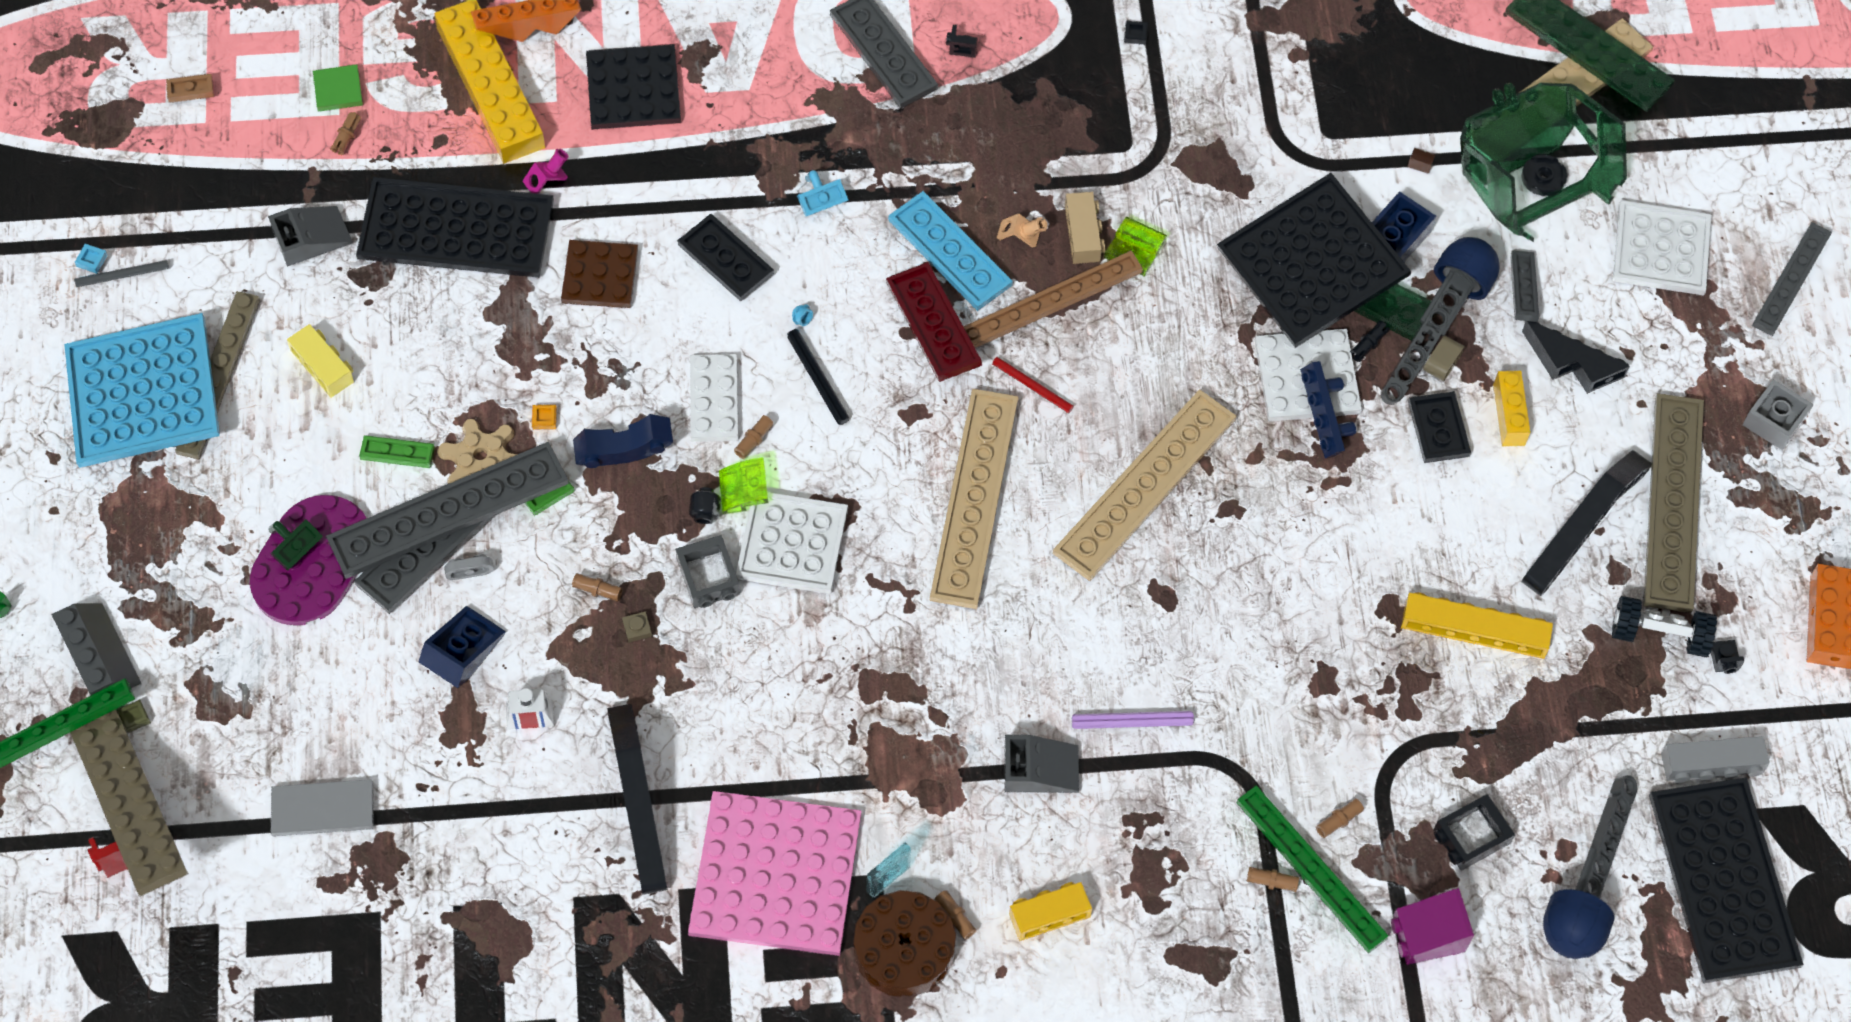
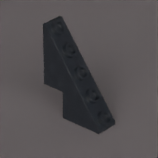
M1525 321L1522 333L1552 380L1573 372L1588 394L1625 378L1630 366L1624 360L1607 355L1600 349L1587 346L1580 340L1567 337L1557 330L1541 325L1539 322Z

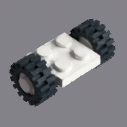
M1626 596L1619 598L1613 620L1612 638L1633 642L1638 626L1641 625L1642 628L1688 637L1687 654L1709 657L1717 629L1716 615L1695 611L1690 625L1688 620H1685V617L1681 615L1670 614V617H1665L1660 614V611L1646 609L1645 612H1641V599Z

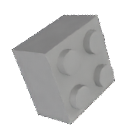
M1773 379L1749 411L1743 426L1783 450L1805 421L1814 404Z

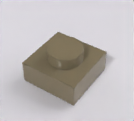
M646 612L622 617L628 643L652 637Z

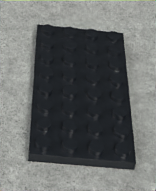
M373 177L356 256L359 260L540 278L554 196Z
M1747 777L1650 792V802L1702 982L1710 983L1801 968L1804 964Z

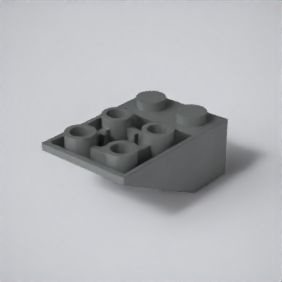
M337 206L289 208L268 216L273 234L287 267L353 244Z
M1005 735L1004 792L1079 793L1078 745L1033 735Z

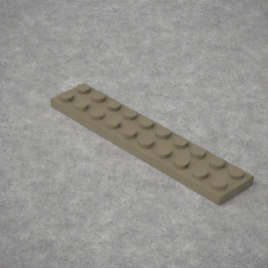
M1659 393L1655 397L1651 460L1653 464L1651 466L1643 601V606L1687 613H1692L1694 609L1704 400Z
M117 709L70 732L139 897L188 875Z

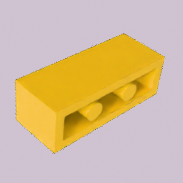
M1498 371L1493 388L1502 447L1525 446L1531 432L1522 372Z
M1069 882L1062 885L1058 890L1052 892L1045 890L1028 900L1026 898L1018 899L1010 905L1009 916L1019 942L1091 918L1092 907L1082 882L1076 884Z

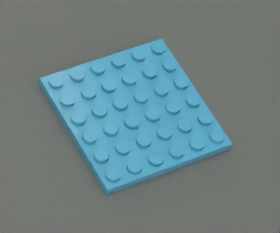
M203 313L64 344L76 464L79 468L220 436L206 322Z

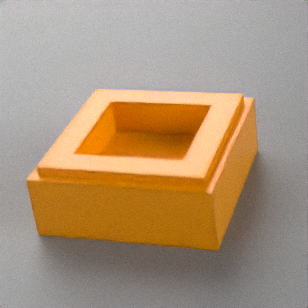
M532 405V429H556V405Z

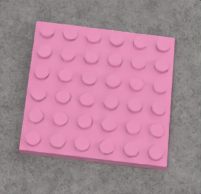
M713 791L688 935L840 956L861 810Z

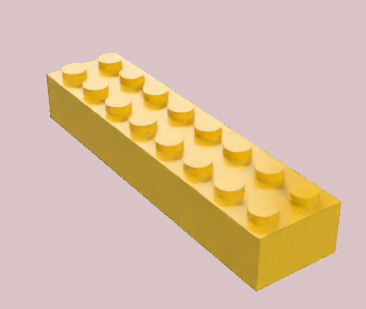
M468 0L435 12L436 26L503 164L545 149L543 132L494 34L476 30L471 11L481 8L477 0Z

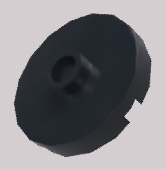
M1546 154L1535 155L1530 160H1527L1521 173L1522 182L1525 187L1532 193L1540 196H1552L1559 193L1565 186L1568 176L1566 167L1563 164L1561 165L1554 156Z

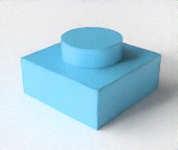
M84 244L75 260V265L78 268L98 274L108 256L106 250Z

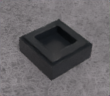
M1126 20L1124 43L1146 45L1148 22Z

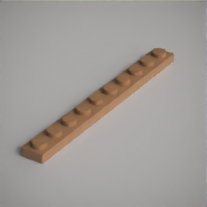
M1129 251L963 327L974 347H980L1141 274L1142 266L1133 252Z

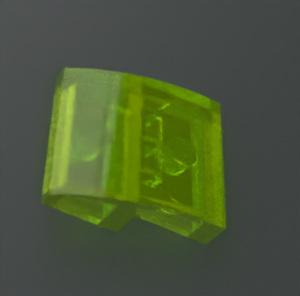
M1126 216L1117 229L1115 238L1105 251L1104 258L1112 260L1132 251L1142 266V273L1140 275L1145 277L1163 246L1167 235Z
M763 457L742 461L719 470L723 514L747 511L746 506L769 503Z

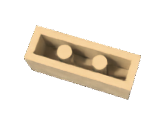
M1093 192L1066 194L1065 213L1073 264L1100 262L1101 253H1105L1104 239H1100L1099 233H1102L1101 220H1097L1096 215L1099 214L1098 200H1094Z

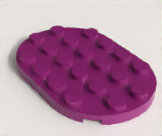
M333 495L309 497L293 505L282 516L280 522L291 533L307 519L323 536L288 571L270 554L284 539L278 533L270 535L256 558L250 573V589L255 603L270 619L286 625H306V622L318 618L321 620L331 614L344 599L357 575L345 579L326 536L367 519L357 505L345 498Z

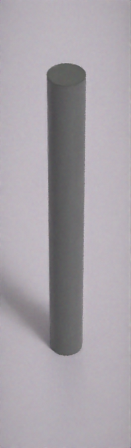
M167 260L75 278L74 280L77 288L169 269V264Z

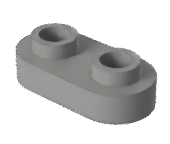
M478 554L468 559H452L444 566L447 579L460 580L490 574L494 567L492 558L487 557L485 554Z

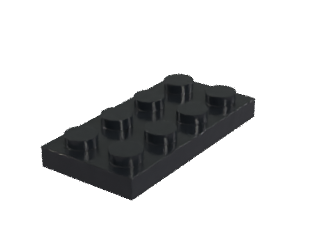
M711 213L677 240L680 248L740 302L774 275V269Z

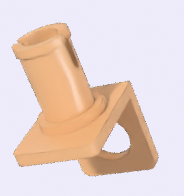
M1018 213L1001 221L997 239L1002 240L1015 235L1034 248L1037 245L1040 232H1044L1047 229V221L1043 217L1029 221ZM1011 223L1010 228L1004 232L1006 226Z

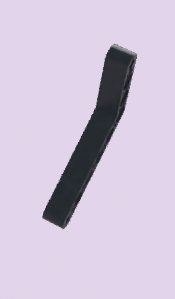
M1632 450L1606 471L1532 565L1521 582L1538 595L1543 596L1616 501L1647 474L1653 463L1635 450Z
M632 704L607 708L642 895L666 891L668 889Z

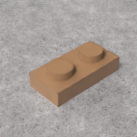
M211 74L166 79L169 103L214 97Z

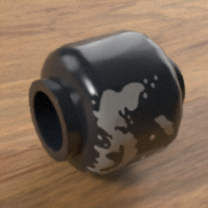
M700 488L699 491L692 493L690 496L689 515L694 518L696 523L712 524L713 520L720 516L721 497L714 493L712 488Z

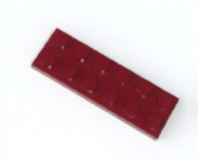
M928 262L886 278V283L939 382L982 366V360Z

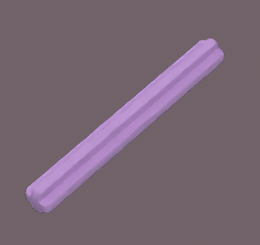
M1192 711L1072 715V727L1074 729L1190 726L1194 722Z

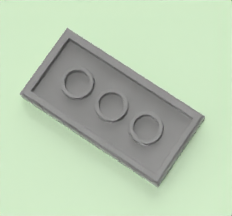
M372 779L271 787L272 837L374 829Z

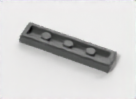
M1512 250L1510 261L1514 319L1538 322L1539 306L1534 252Z

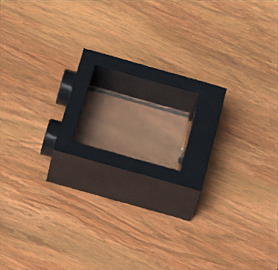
M1488 794L1438 820L1434 827L1436 840L1439 844L1444 845L1448 851L1452 864L1457 865L1461 871L1508 846L1515 837V833Z

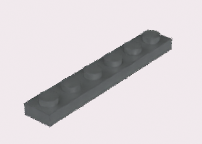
M1811 222L1752 325L1753 327L1773 337L1830 238L1831 231Z

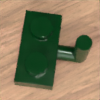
M307 519L292 533L280 521H275L268 528L271 534L278 533L284 539L270 554L287 571L323 537Z

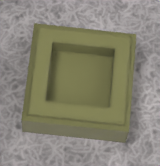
M141 700L117 709L127 733L151 723Z

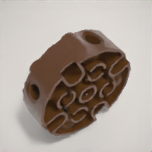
M903 890L881 895L865 907L856 923L854 954L859 972L872 987L889 996L901 997V995L911 996L915 994L917 996L928 993L945 979L953 965L956 933L950 915L938 901L920 892Z

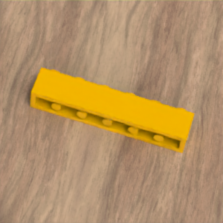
M1409 592L1401 624L1402 629L1545 659L1548 653L1553 623L1547 622L1542 618L1531 619L1523 617L1518 613H1503L1494 608L1475 607L1471 603L1452 602L1443 597L1433 598L1420 592Z

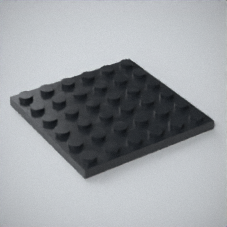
M1332 173L1327 174L1217 244L1218 250L1295 348L1411 275V270Z

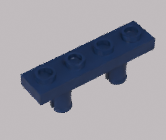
M1317 361L1300 369L1301 378L1305 385L1308 403L1312 410L1314 425L1317 428L1320 447L1325 458H1332L1345 451L1341 437L1355 435L1356 426L1354 422L1337 423L1329 393L1343 390L1344 383L1341 377L1325 379L1321 362Z

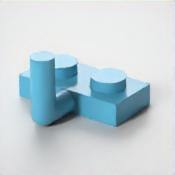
M815 170L810 171L805 176L807 182H812L814 189L797 196L805 217L848 201L840 179L822 185L819 175Z

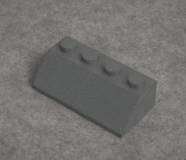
M74 603L51 614L90 695L125 678L131 688L142 684L102 603Z

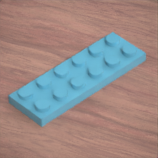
M924 191L888 215V221L977 311L1012 286L1013 281Z

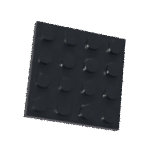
M675 44L586 51L591 130L681 123Z

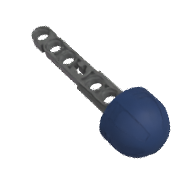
M1476 237L1460 238L1451 243L1441 254V257L1434 266V273L1442 282V285L1420 319L1421 326L1391 373V377L1386 381L1381 390V398L1386 404H1397L1404 397L1409 389L1407 386L1415 379L1440 336L1446 334L1466 299L1482 300L1487 297L1498 277L1500 264L1496 251L1486 241ZM1445 295L1453 298V306L1444 304L1443 297ZM1436 313L1442 316L1443 323L1441 325L1433 322V314ZM1426 333H1428V334H1429V337H1428L1429 341H1427V342L1423 345V347L1420 346L1419 344H1421L1422 341H1423V339H1424V336H1423V335L1426 334ZM1415 350L1420 354L1421 359L1419 362L1411 360L1410 351ZM1400 369H1405L1409 373L1407 381L1399 378L1398 371ZM1388 388L1397 390V399L1388 397Z
M1631 775L1617 777L1613 782L1610 791L1612 795L1607 799L1576 889H1563L1554 892L1547 905L1543 917L1544 934L1550 947L1564 957L1579 959L1593 956L1603 948L1611 932L1615 915L1612 909L1600 897L1629 817L1631 804H1633L1637 794V783ZM1624 782L1626 783V786H1627V792L1625 791V788H1624ZM1617 801H1618L1619 806H1620V812L1618 811V808H1617ZM1610 821H1611L1612 826H1613V832L1611 831V828H1610ZM1596 862H1597L1598 867H1599V872H1597V870H1596V865H1595ZM1588 882H1590L1591 885V893L1588 888Z

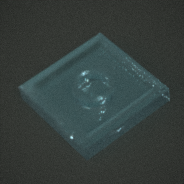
M906 842L867 874V892L872 898H875L910 868L911 848Z

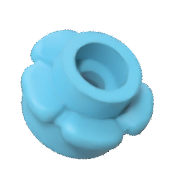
M807 304L795 307L792 312V321L796 325L806 326L813 318V311L810 310Z

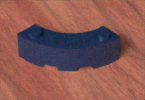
M649 414L642 420L628 425L629 429L621 432H615L614 429L595 430L584 428L573 439L576 464L585 465L587 468H596L598 466L630 463L665 451V448L673 443L670 418Z

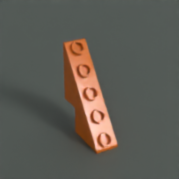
M526 0L473 10L471 14L476 30L524 42L535 29L557 35L581 11L578 0Z

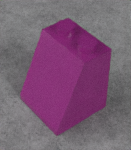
M1459 888L1398 908L1391 919L1392 930L1394 934H1398L1400 940L1398 942L1400 956L1405 957L1407 965L1465 953L1474 937Z

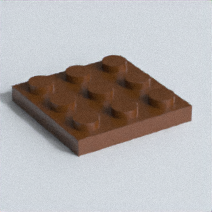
M569 240L561 303L631 308L638 245Z

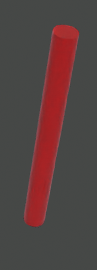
M999 357L993 360L992 365L1065 412L1070 413L1074 406Z

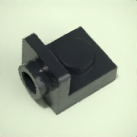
M953 24L952 32H947L946 45L950 46L949 55L976 58L977 37L957 35V25Z
M1735 640L1713 642L1711 656L1715 672L1732 674L1740 670L1745 660L1744 656H1739Z

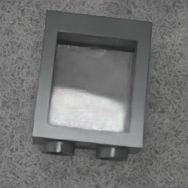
M722 535L675 549L676 559L694 609L698 607L706 608L714 602L721 600L729 601L740 595V585Z

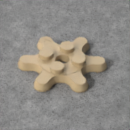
M468 419L464 422L462 431L465 437L462 442L457 444L442 443L437 450L438 456L441 459L451 460L456 464V470L447 479L448 484L518 455L508 453L505 448L506 444L514 438L515 433L512 427L502 425L494 433L486 434L481 432L479 423L474 419ZM482 451L487 454L483 460L474 458L477 453Z

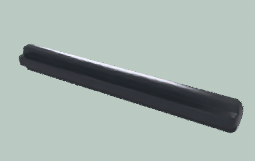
M798 329L789 331L787 333L788 340L837 424L843 425L847 423L849 415Z

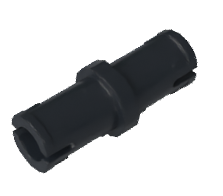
M1378 321L1368 333L1361 336V341L1350 351L1352 356L1355 354L1353 357L1355 361L1361 362L1372 349L1377 348L1378 342L1390 331L1389 327L1383 329L1386 323Z

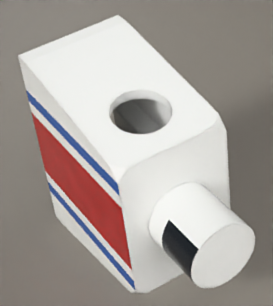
M524 688L508 692L506 702L507 730L554 726L553 702L544 689Z

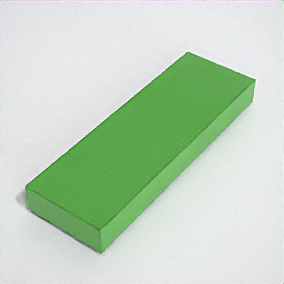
M364 435L359 457L360 460L431 468L435 446L431 443Z

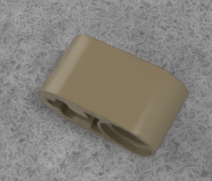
M1444 335L1428 358L1423 371L1444 382L1463 354L1465 346Z

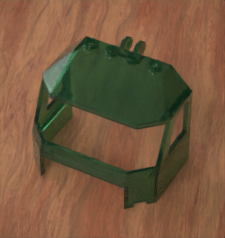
M1507 83L1504 85V94L1507 99L1504 100L1503 92L1500 89H1494L1492 91V98L1495 105L1465 119L1460 136L1462 174L1500 223L1512 233L1523 236L1534 242V237L1523 229V226L1592 192L1609 205L1614 198L1612 194L1617 186H1622L1627 179L1626 124L1574 84L1539 83L1516 94L1513 84ZM1576 98L1596 113L1597 137L1577 115ZM1575 126L1598 156L1582 180L1562 189L1559 193L1547 196L1517 211L1515 177L1510 173L1523 167L1526 161L1535 155H1548L1560 149Z

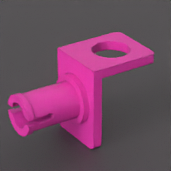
M556 149L549 162H535L523 179V183L531 193L539 194L547 181L566 180L568 177L561 167L569 158V155L562 149ZM534 174L538 177V185L536 187L531 182Z

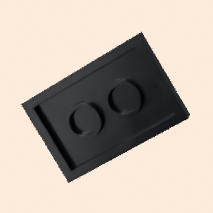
M1455 391L1409 397L1408 405L1424 463L1470 457L1471 449Z

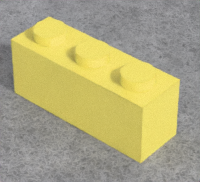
M308 324L287 338L289 349L330 398L354 383L352 377L354 371L346 360L343 362L339 358L340 354L337 349L325 342L324 334L319 329L315 330Z

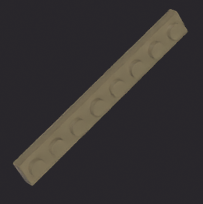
M236 291L210 358L217 412L258 308L260 299L257 295ZM207 439L178 445L175 452L177 455L199 460Z

